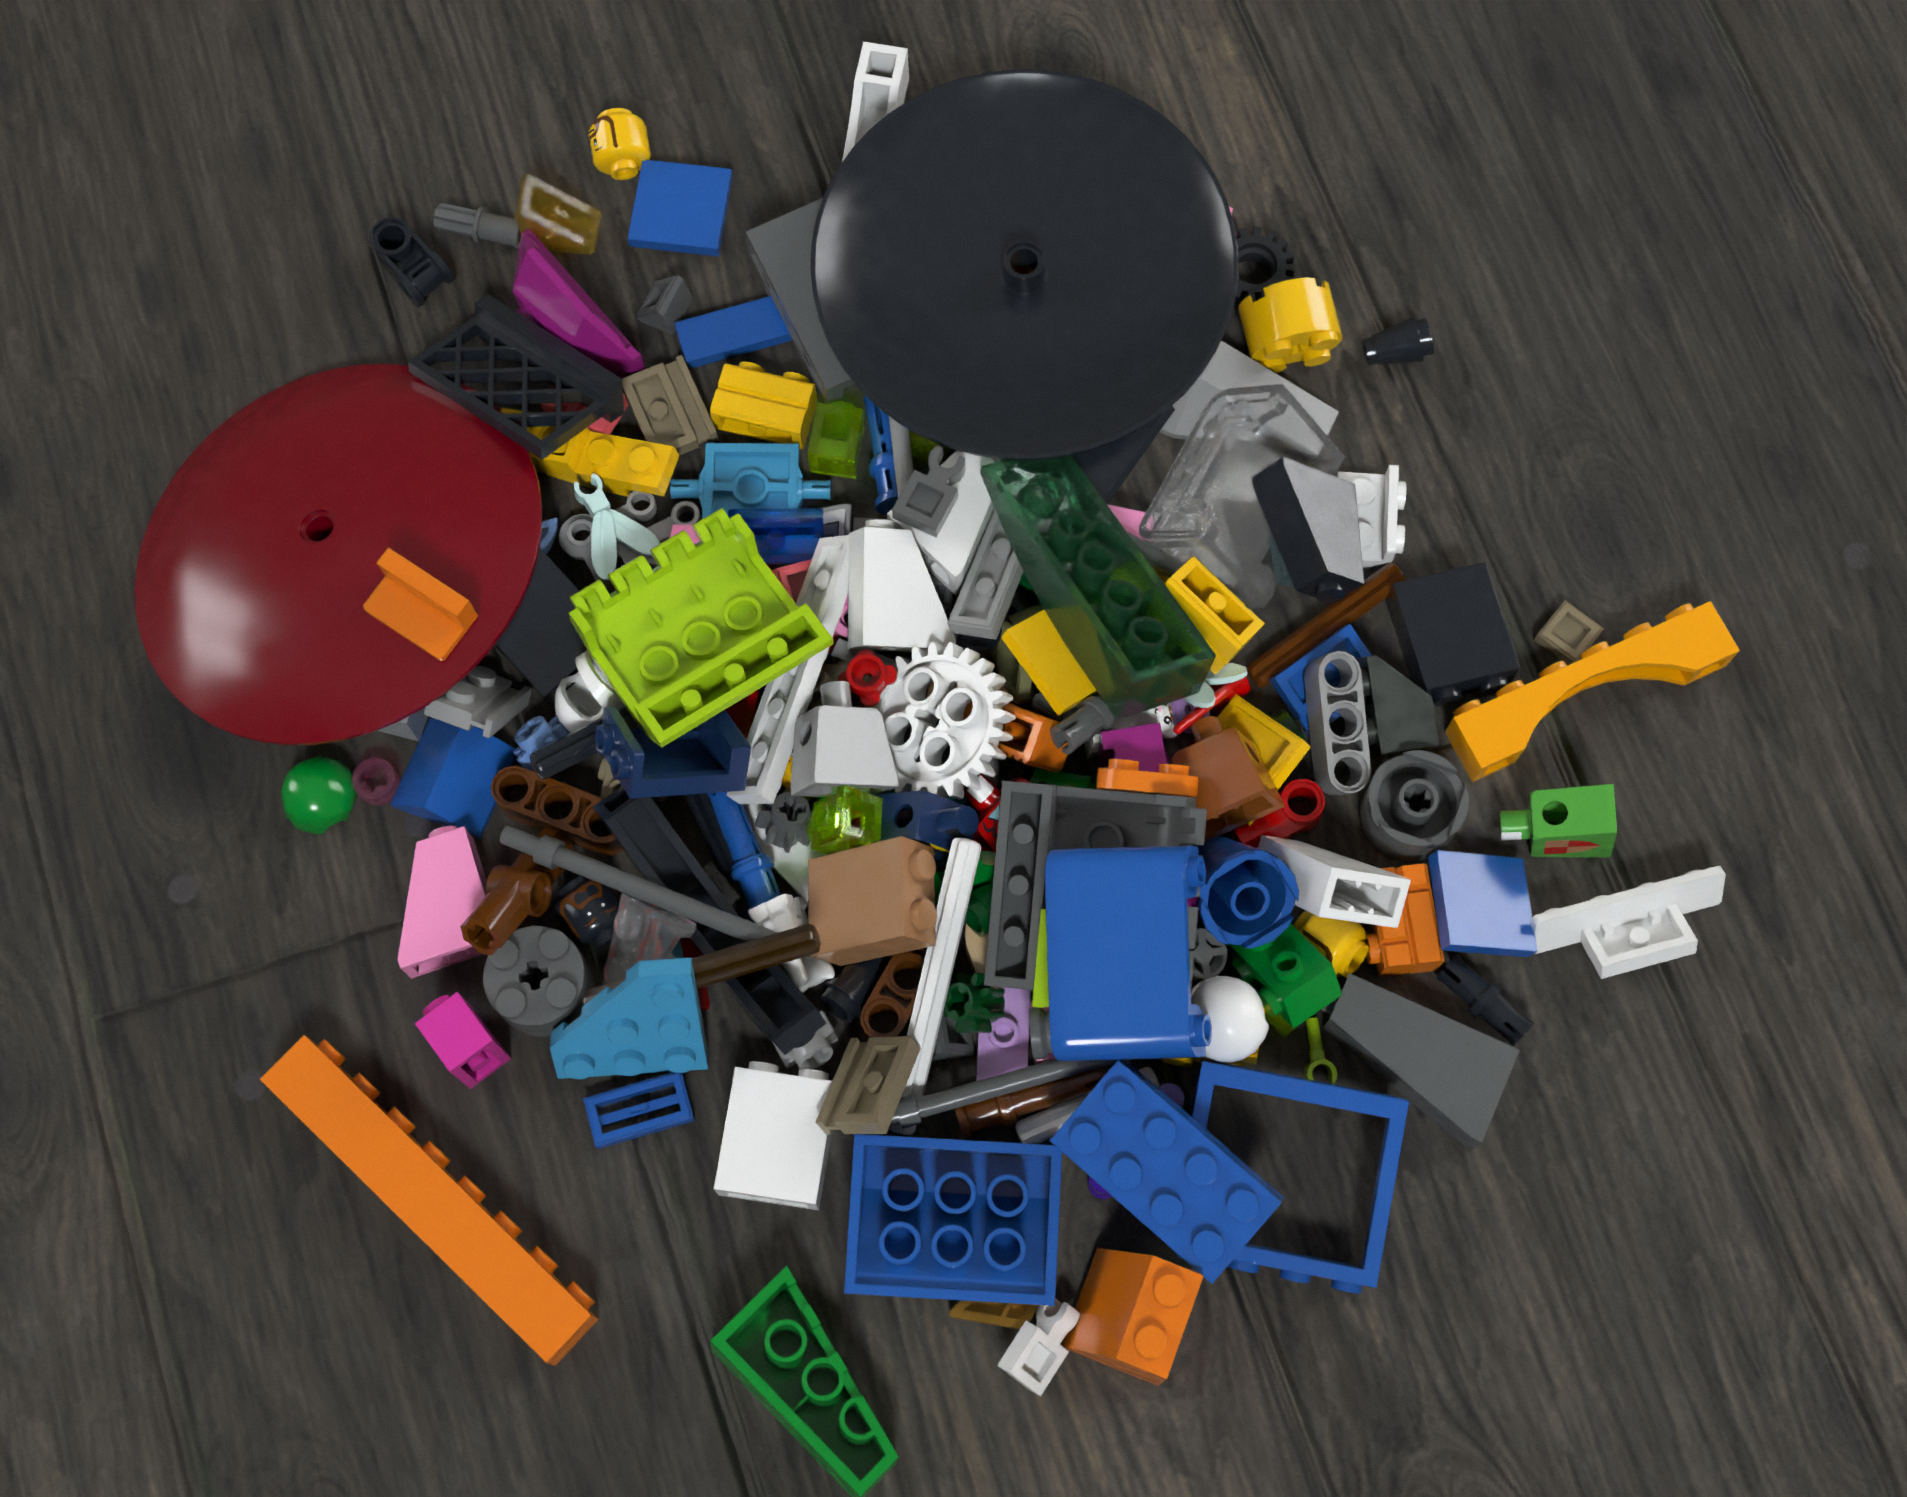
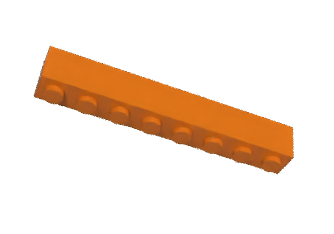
M303 1035L260 1080L546 1363L556 1366L599 1320L589 1310L595 1301L576 1282L572 1281L566 1287L552 1274L559 1267L555 1261L537 1245L529 1251L517 1239L522 1232L521 1228L501 1210L493 1216L481 1204L486 1194L466 1175L457 1181L445 1169L451 1160L431 1141H428L422 1147L410 1135L416 1126L395 1106L389 1112L385 1111L375 1101L381 1092L359 1072L352 1078L343 1070L340 1065L346 1058L330 1042L324 1038L317 1044Z

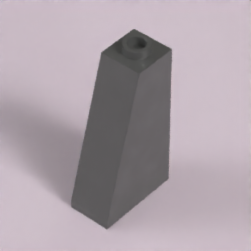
M1349 973L1340 986L1342 995L1321 1009V1011L1329 1014L1323 1028L1460 1144L1471 1150L1476 1148L1484 1140L1520 1050Z

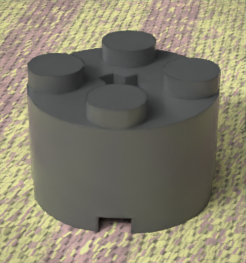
M1413 750L1404 752L1403 755L1387 760L1380 765L1361 801L1360 818L1366 840L1387 856L1402 861L1429 860L1428 856L1436 850H1444L1462 826L1469 808L1466 786L1464 787L1457 775L1458 771L1451 762L1432 752ZM1409 800L1418 803V812L1409 809Z
M530 926L515 930L502 948H498L493 955H488L484 966L483 985L490 1004L508 1024L528 1035L547 1037L551 1036V1032L563 1022L570 1025L581 1015L582 999L585 996V992L593 988V977L587 961L575 944L563 932L543 926ZM544 974L547 978L541 980V988L534 990L530 983L535 982L537 975Z

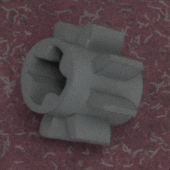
M785 787L784 792L776 797L773 804H762L761 808L763 811L758 812L755 827L765 829L766 839L764 844L766 846L773 844L784 848L785 852L789 853L791 847L798 842L805 846L810 844L813 836L812 829L816 828L820 817L819 813L810 812L808 804L810 796H791L789 787Z

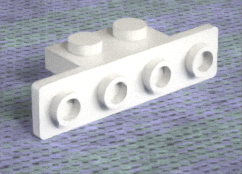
M1721 866L1704 870H1692L1682 876L1656 883H1644L1630 890L1608 896L1600 895L1582 903L1546 910L1532 917L1531 926L1535 934L1538 951L1535 954L1581 942L1601 979L1695 954L1698 940L1683 914L1720 904L1722 902L1726 874Z

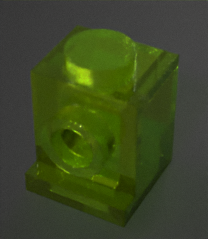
M833 401L830 404L817 402L807 452L811 473L856 479L865 430L864 409L856 408L853 404L845 401ZM836 438H843V439H845L846 441H840V440H834V439H836Z
M841 785L837 787L836 794L814 802L813 813L806 826V834L811 842V850L829 855L880 842L883 798L847 785ZM861 816V829L851 826V820Z

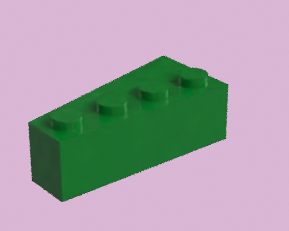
M786 1266L710 1340L711 1352L851 1497H865L896 1465L899 1456L865 1398L857 1389L848 1373L846 1365L838 1352L835 1351L822 1329L819 1319L810 1304L808 1305L796 1284L795 1278L788 1266Z

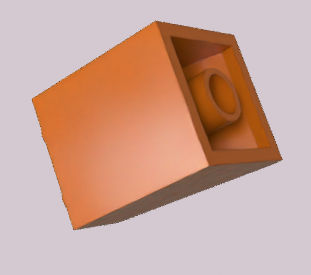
M1097 1248L1075 1310L1080 1313L1079 1320L1074 1328L1064 1337L1061 1346L1069 1351L1159 1386L1168 1378L1204 1275L1153 1255Z

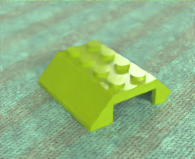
M723 508L692 525L700 542L693 544L687 532L683 530L650 549L658 565L654 569H651L645 557L640 555L609 573L608 577L616 590L613 593L609 594L599 579L569 597L575 607L574 610L569 612L570 620L595 664L643 733L661 748L834 644L833 638L807 603L798 607L758 553L754 533L739 513L729 519Z

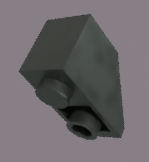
M1377 655L1356 658L1362 674L1370 753L1387 754L1439 745L1432 696Z

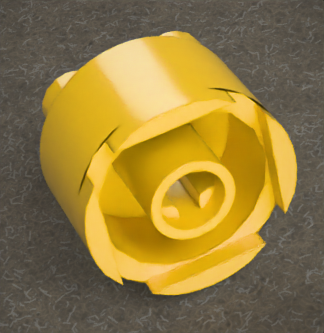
M1308 277L1278 282L1263 288L1265 297L1253 303L1252 297L1249 295L1239 304L1238 311L1250 358L1276 374L1285 370L1286 364L1303 361L1307 367L1326 363L1331 359L1330 350L1335 348L1342 340V333L1330 286L1325 280H1323L1321 287L1316 285L1315 278Z

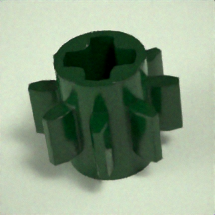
M957 973V983L949 986L944 1006V1016L957 1021L955 1031L958 1033H991V1023L997 1021L1000 1017H1004L1005 1000L1003 994L1005 991L995 986H985V973Z

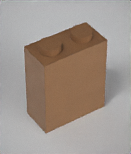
M900 836L809 859L808 924H813L816 927L821 939L820 951L809 957L843 966L936 946L935 925L937 913L934 891V875L936 872L934 847Z

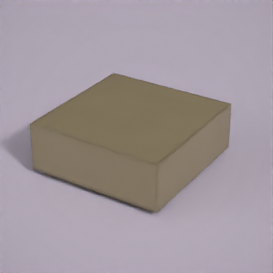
M1565 600L1539 631L1534 641L1561 661H1565L1566 665H1570L1582 658L1581 654L1590 648L1604 628Z

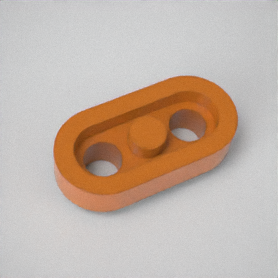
M1109 759L1108 768H1098L1096 789L1197 798L1199 777L1189 776V766L1159 764L1158 772L1139 771L1138 761Z

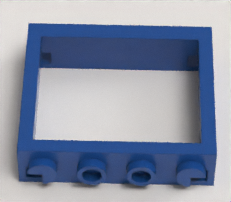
M1200 1059L1190 1116L1205 1129L1207 1127L1214 1085L1387 1118L1361 1266L1252 1244H1246L1228 1265L1229 1268L1249 1273H1258L1260 1265L1280 1269V1278L1300 1283H1310L1311 1275L1332 1279L1331 1288L1350 1293L1361 1294L1362 1286L1377 1288L1409 1100L1403 1097Z

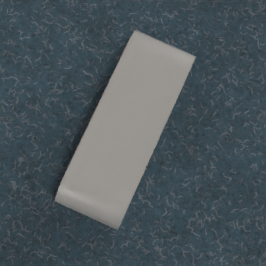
M1336 651L1313 659L1305 670L1304 683L1315 782L1323 792L1328 795L1337 796L1361 791L1370 780L1371 763L1360 665L1354 656L1349 653ZM1328 663L1335 665L1340 672V683L1336 688L1329 685L1324 676L1325 667ZM1334 711L1339 713L1345 721V730L1340 737L1333 733L1329 725L1330 716ZM1339 760L1345 762L1350 770V778L1345 785L1340 784L1334 774V767Z

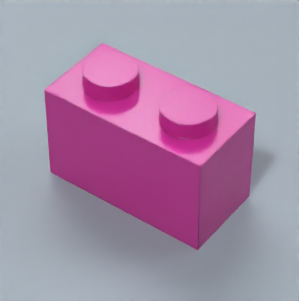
M458 992L451 997L443 995L432 1001L423 1010L424 1017L415 1022V1025L449 1072L469 1089L473 1088L511 1059L478 1012Z

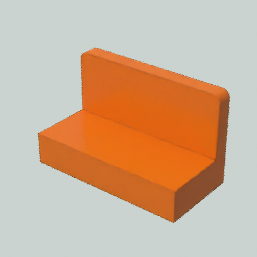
M388 547L376 563L385 577L364 603L363 608L369 615L437 660L445 661L476 620L478 614L468 599Z

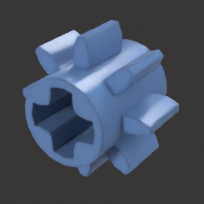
M542 716L534 717L527 721L516 733L515 742L519 747L513 753L518 758L517 761L524 768L535 772L529 758L531 753L570 734V732L559 722L557 716L549 723Z

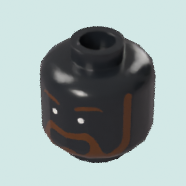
M580 875L556 893L560 899L554 906V913L575 944L582 946L594 941L599 949L623 934L619 924L626 919L629 910L616 889Z

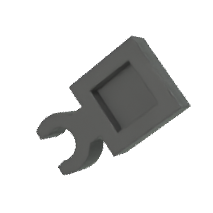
M938 445L929 454L928 474L925 475L914 470L892 509L894 519L936 538L958 499V489L950 485L959 482L966 470L965 457L959 456L953 467H941L939 463L943 458V448Z

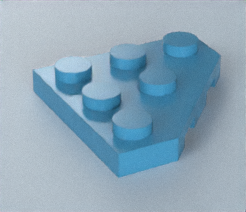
M692 958L638 961L626 971V980L614 989L606 987L582 1007L581 1016L570 1025L563 1022L551 1032L550 1051L557 1078L586 1079L596 1076H635L643 1073L659 1072L685 1073L690 1070L708 1069L709 1053Z

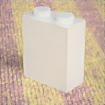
M756 1061L749 1062L748 1069L735 1067L714 1190L719 1196L819 1210L832 1134H825L815 1122L832 1084V1081L828 1080L829 1074L813 1069H799L798 1076L778 1073L779 1066Z

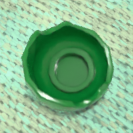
M324 756L311 757L297 763L285 776L281 790L285 817L298 830L313 834H323L329 827L341 821H346L358 797L354 774L342 761Z

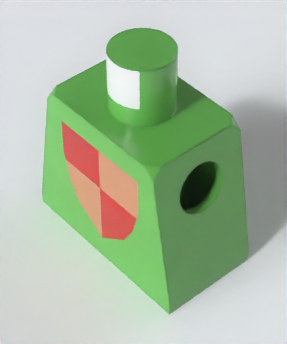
M1614 784L1535 790L1530 792L1528 810L1499 811L1501 840L1530 839L1531 856L1611 857L1617 836ZM1547 822H1555L1558 825H1551Z

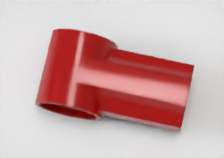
M1309 779L1291 781L1279 793L1285 807L1254 820L1251 826L1247 823L1229 831L1232 840L1258 848L1261 835L1289 839L1298 833L1311 831L1318 825L1324 810L1325 796L1322 789L1317 783ZM1296 797H1304L1311 801L1315 810L1305 816L1297 815L1289 808L1288 802Z

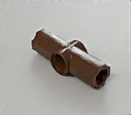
M544 828L538 835L541 838L546 834L564 841L565 848L573 850L572 842L566 840L558 830ZM523 852L511 866L501 864L494 867L486 882L484 899L460 926L463 939L470 943L478 953L493 955L498 948H502L527 915L538 917L546 911L551 900L552 884L564 869L557 866L552 870L533 861V856Z

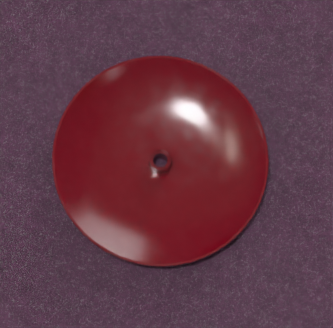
M362 364L330 369L290 382L263 395L236 412L216 428L192 452L163 492L150 518L141 544L135 579L136 618L148 659L170 692L190 711L217 728L258 742L280 745H316L338 742L366 735L401 721L444 695L467 676L489 653L517 612L533 575L542 534V500L533 460L528 450L411 374L408 365ZM462 383L461 388L467 392H478ZM495 406V410L498 411L499 413L503 414V413ZM388 547L468 599L478 614L476 620L445 661L437 660L364 610V603L385 577L376 563Z

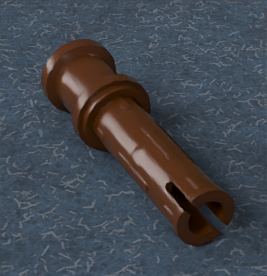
M1103 1067L955 1108L964 1139L972 1140L974 1133L1002 1124L1006 1128L1013 1127L1014 1123L1018 1122L1017 1117L1088 1095L1105 1076Z

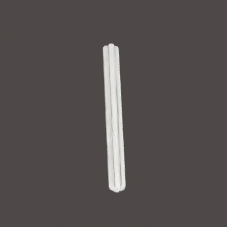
M954 838L951 844L936 908V946L927 947L907 1036H911L921 1049L901 1097L913 1093L915 1098L924 1096L981 852V844L971 839ZM901 1124L889 1127V1129L898 1134L912 1135L917 1125L902 1129Z

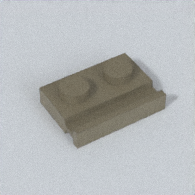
M680 355L675 357L676 361L663 365L662 362L622 378V389L645 441L674 446L679 455L699 448L701 443L709 440L712 442L717 441L718 436L684 358Z
M911 1036L869 1037L868 1042H860L858 1038H851L815 1123L825 1134H832L833 1130H841L844 1134H887L921 1048Z

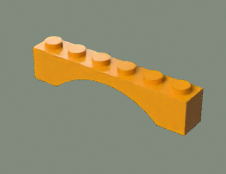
M1711 601L1696 608H1693L1691 603L1682 605L1665 616L1666 621L1654 627H1651L1649 622L1640 624L1623 635L1624 640L1612 646H1609L1606 641L1598 643L1581 654L1582 659L1567 666L1565 661L1556 662L1542 670L1538 674L1540 678L1526 685H1524L1522 680L1512 682L1497 691V698L1481 704L1479 699H1476L1456 709L1453 712L1454 717L1445 734L1471 781L1475 782L1514 764L1526 748L1531 734L1539 721L1558 704L1583 690L1607 682L1629 679L1661 680L1685 686L1726 667L1740 650Z

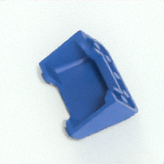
M1198 847L1073 848L1051 850L1047 855L1045 863L1049 1021L1051 1047L1057 1060L1091 1061L1206 1057V1046L1210 1045L1212 1039V1025L1210 1017L1207 1014H1202L1197 1004H1191L1187 898L1195 897L1198 887H1203L1206 879L1205 863L1203 857L1198 856Z

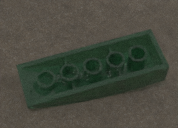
M1066 456L1042 460L1005 459L983 465L980 470L981 477L1000 523L1026 577L1063 642L1115 718L1120 720L1199 693L1216 654L1074 458Z

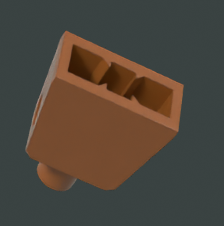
M1214 716L1200 718L1191 726L1195 744L1177 751L1172 758V764L1189 766V776L1199 777L1195 808L1207 809L1204 842L1285 807L1256 748L1236 728H1228L1223 731L1220 719Z

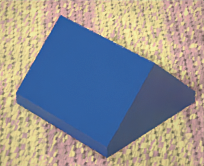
M430 718L390 805L393 808L442 826L453 825L457 826V828L465 826L472 837L481 840L497 804L491 793L492 780L497 772L503 768L514 766L517 760L516 755L513 753L515 748L494 736L490 738L484 737V730L474 726L468 731L435 718Z

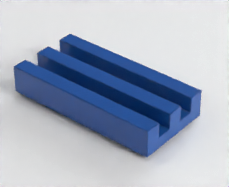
M671 1072L583 1098L594 1144L597 1149L695 1121L683 1073ZM675 1086L676 1094L604 1115H598L597 1108ZM680 1105L681 1111L607 1133L602 1131V1127Z

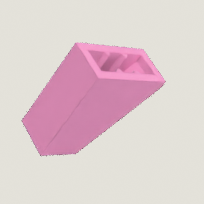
M453 825L440 827L430 832L429 838L416 842L398 952L400 969L411 979L483 955L478 953L470 943L463 939L460 927L484 899L487 882L474 838L465 826L460 828Z

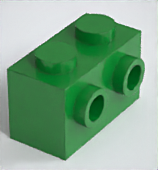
M1291 923L1274 941L1257 948H1243L1242 945L1228 944L1232 960L1228 962V967L1233 976L1248 983L1257 991L1263 1007L1269 1015L1275 1017L1279 1014L1293 1029L1342 995L1332 963Z

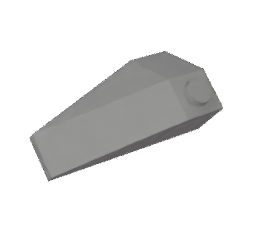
M1221 341L1202 375L1186 394L1173 405L1175 411L1162 427L1160 433L1176 439L1189 440L1190 436L1217 439V443L1233 445V441L1260 443L1264 448L1320 454L1339 411Z

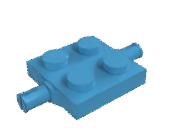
M706 443L705 465L699 475V480L671 479L670 486L671 499L699 498L703 509L702 519L721 508L727 513L729 519L739 513L754 533V536H798V513L803 504V499L831 500L832 492L831 480H803L800 471L799 444Z

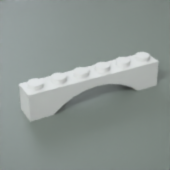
M863 42L854 80L849 125L842 162L851 149L874 125L887 114L904 104L909 82L908 48Z

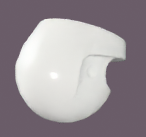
M588 650L575 659L579 672L565 679L563 678L555 693L556 715L559 722L570 733L602 718L605 707H616L618 710L625 706L595 664ZM573 682H576L571 688H569L566 691L567 686H569Z
M1215 976L1199 982L1191 989V1004H1197L1202 1014H1207L1211 1020L1212 1039L1210 1045L1206 1046V1058L1220 1063H1233L1243 1060L1258 1049L1267 1035L1269 1025L1265 1019L1262 1001L1253 987L1238 978Z

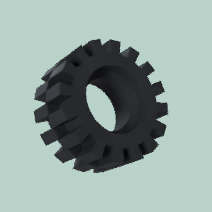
M1246 227L1238 229L1236 237L1238 264L1244 261L1259 262L1268 268L1270 277L1261 284H1249L1238 278L1234 305L1237 306L1235 314L1237 316H1240L1238 306L1246 297L1251 295L1254 303L1265 297L1263 288L1294 278L1296 264H1293L1295 258L1293 250L1286 252L1288 243L1284 238L1275 243L1277 233L1271 230L1264 237L1260 236L1262 227H1254L1252 235H1247Z

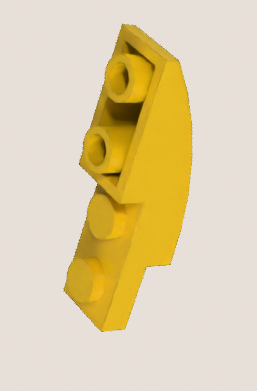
M503 407L501 409L503 414L522 413V411ZM556 426L528 427V432L540 440L556 430ZM588 427L543 460L528 451L537 472L571 483L575 481L581 486L597 490L591 484V475L594 473L600 477L604 492L627 497L631 494L632 490L665 496L680 456L674 446L593 432Z

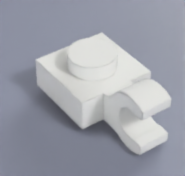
M1056 1298L1055 1306L1038 1305L1036 1310L1037 1325L1035 1326L1028 1321L1024 1322L997 1366L1028 1390L1041 1397L1069 1353L1060 1344L1067 1333L1077 1324L1080 1313L1068 1303L1064 1302L1062 1304Z

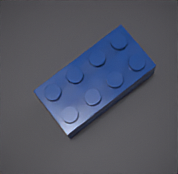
M1126 1059L1117 1060L1049 1140L1198 1273L1204 1275V1278L1211 1284L1214 1283L1284 1199L1279 1192Z

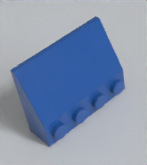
M854 1134L844 1294L1055 1306L1062 1151L1055 1145Z

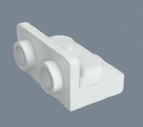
M1389 465L1385 475L1338 471L1336 477L1354 483L1356 487L1363 568L1380 569L1387 563H1392L1396 553L1402 554L1405 542V526L1397 525L1398 510L1404 509L1406 500V482L1398 481L1399 465Z

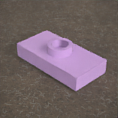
M998 987L1005 991L1003 994L1005 1000L1003 1012L1005 1014L1004 1017H1000L997 1021L991 1023V1033H978L976 1081L1028 1067L1030 990Z

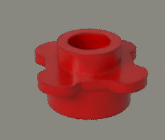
M864 649L859 651L855 658L850 661L847 670L839 675L838 681L849 682L850 691L860 697L861 703L864 706L873 707L880 702V694L884 689L897 681V671L892 665H884L882 660L875 656L873 651ZM866 674L872 675V680L870 682H865L863 680V677Z

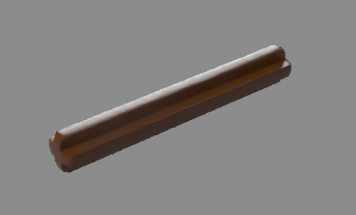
M1387 563L1365 579L1364 585L1345 595L1342 600L1329 605L1252 661L1247 667V675L1258 688L1267 686L1271 683L1269 679L1337 630L1345 625L1352 624L1386 599L1393 583L1406 580L1403 572L1396 564Z

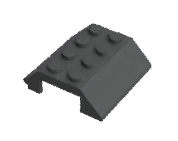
M1002 781L984 985L1034 990L1041 909L1046 907L1045 863L1047 855L1051 850L1204 845L1207 809L1195 808L1196 798ZM1198 887L1195 897H1200V887ZM1187 906L1189 949H1195L1199 907ZM1189 958L1190 986L1192 988L1194 959Z

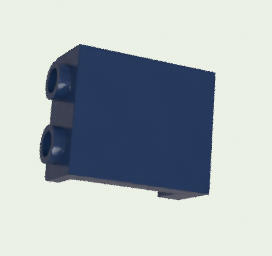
M616 707L604 708L603 724L598 725L596 728V748L600 755H604L610 765L613 778L619 780L630 799L745 791L751 746L726 710H723L661 748L647 737L641 729L630 730Z

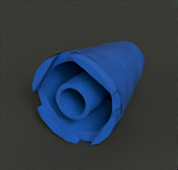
M1221 836L1204 842V845L1196 846L1198 847V855L1203 856L1206 868L1205 884L1203 887H1200V897H1196L1199 907L1198 911L1205 928L1219 942L1226 945H1242L1243 948H1257L1274 941L1289 927L1293 919L1291 913L1295 900L1298 901L1299 889L1293 872L1283 860L1267 851Z

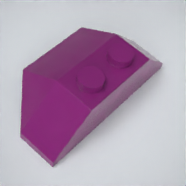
M528 228L521 233L512 290L519 307L516 312L621 379L645 370L641 354L571 277L531 229Z

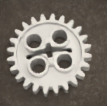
M931 642L928 653L915 646L912 648V662L900 656L895 658L898 668L897 681L884 689L880 694V702L876 706H864V708H874L882 714L898 777L899 787L895 788L896 793L928 791L947 798L948 793L950 797L961 800L964 798L963 785L977 791L981 789L977 775L983 773L994 777V769L989 763L992 757L1001 760L1006 759L1007 756L998 748L1000 741L1013 740V735L1002 729L1003 724L1015 720V715L1004 711L1002 707L1013 700V696L1004 691H998L1006 682V679L999 674L992 673L995 665L984 658L980 659L979 653L969 648L963 651L962 647L951 642L948 643L946 648ZM932 682H934L933 692L930 695V697L926 699V690L928 686ZM970 702H973L972 712L964 720V710ZM911 726V736L908 739V741L904 743V734L906 730ZM950 746L949 758L942 764V754Z

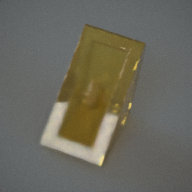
M528 173L522 176L515 214L520 232L522 233L530 228L549 251L579 254L595 252L601 211Z

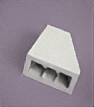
M958 450L940 465L943 468H951L956 464L959 456L965 457L966 470L963 478L959 482L950 485L958 489V499L937 538L894 519L892 510L887 513V519L895 521V529H908L912 531L926 568L956 596L961 591L995 506H998L1004 491V465L1000 459L976 456Z
M867 520L865 521V527L850 532L848 649L912 652V648L916 646L928 653L931 642L940 644L945 648L949 642L956 644L955 636L951 633L947 624L948 619L912 531L908 529H895V521Z
M1261 835L1258 849L1279 857L1295 876L1299 889L1298 901L1295 900L1294 905L1318 917L1398 928L1411 882L1410 879L1302 841Z

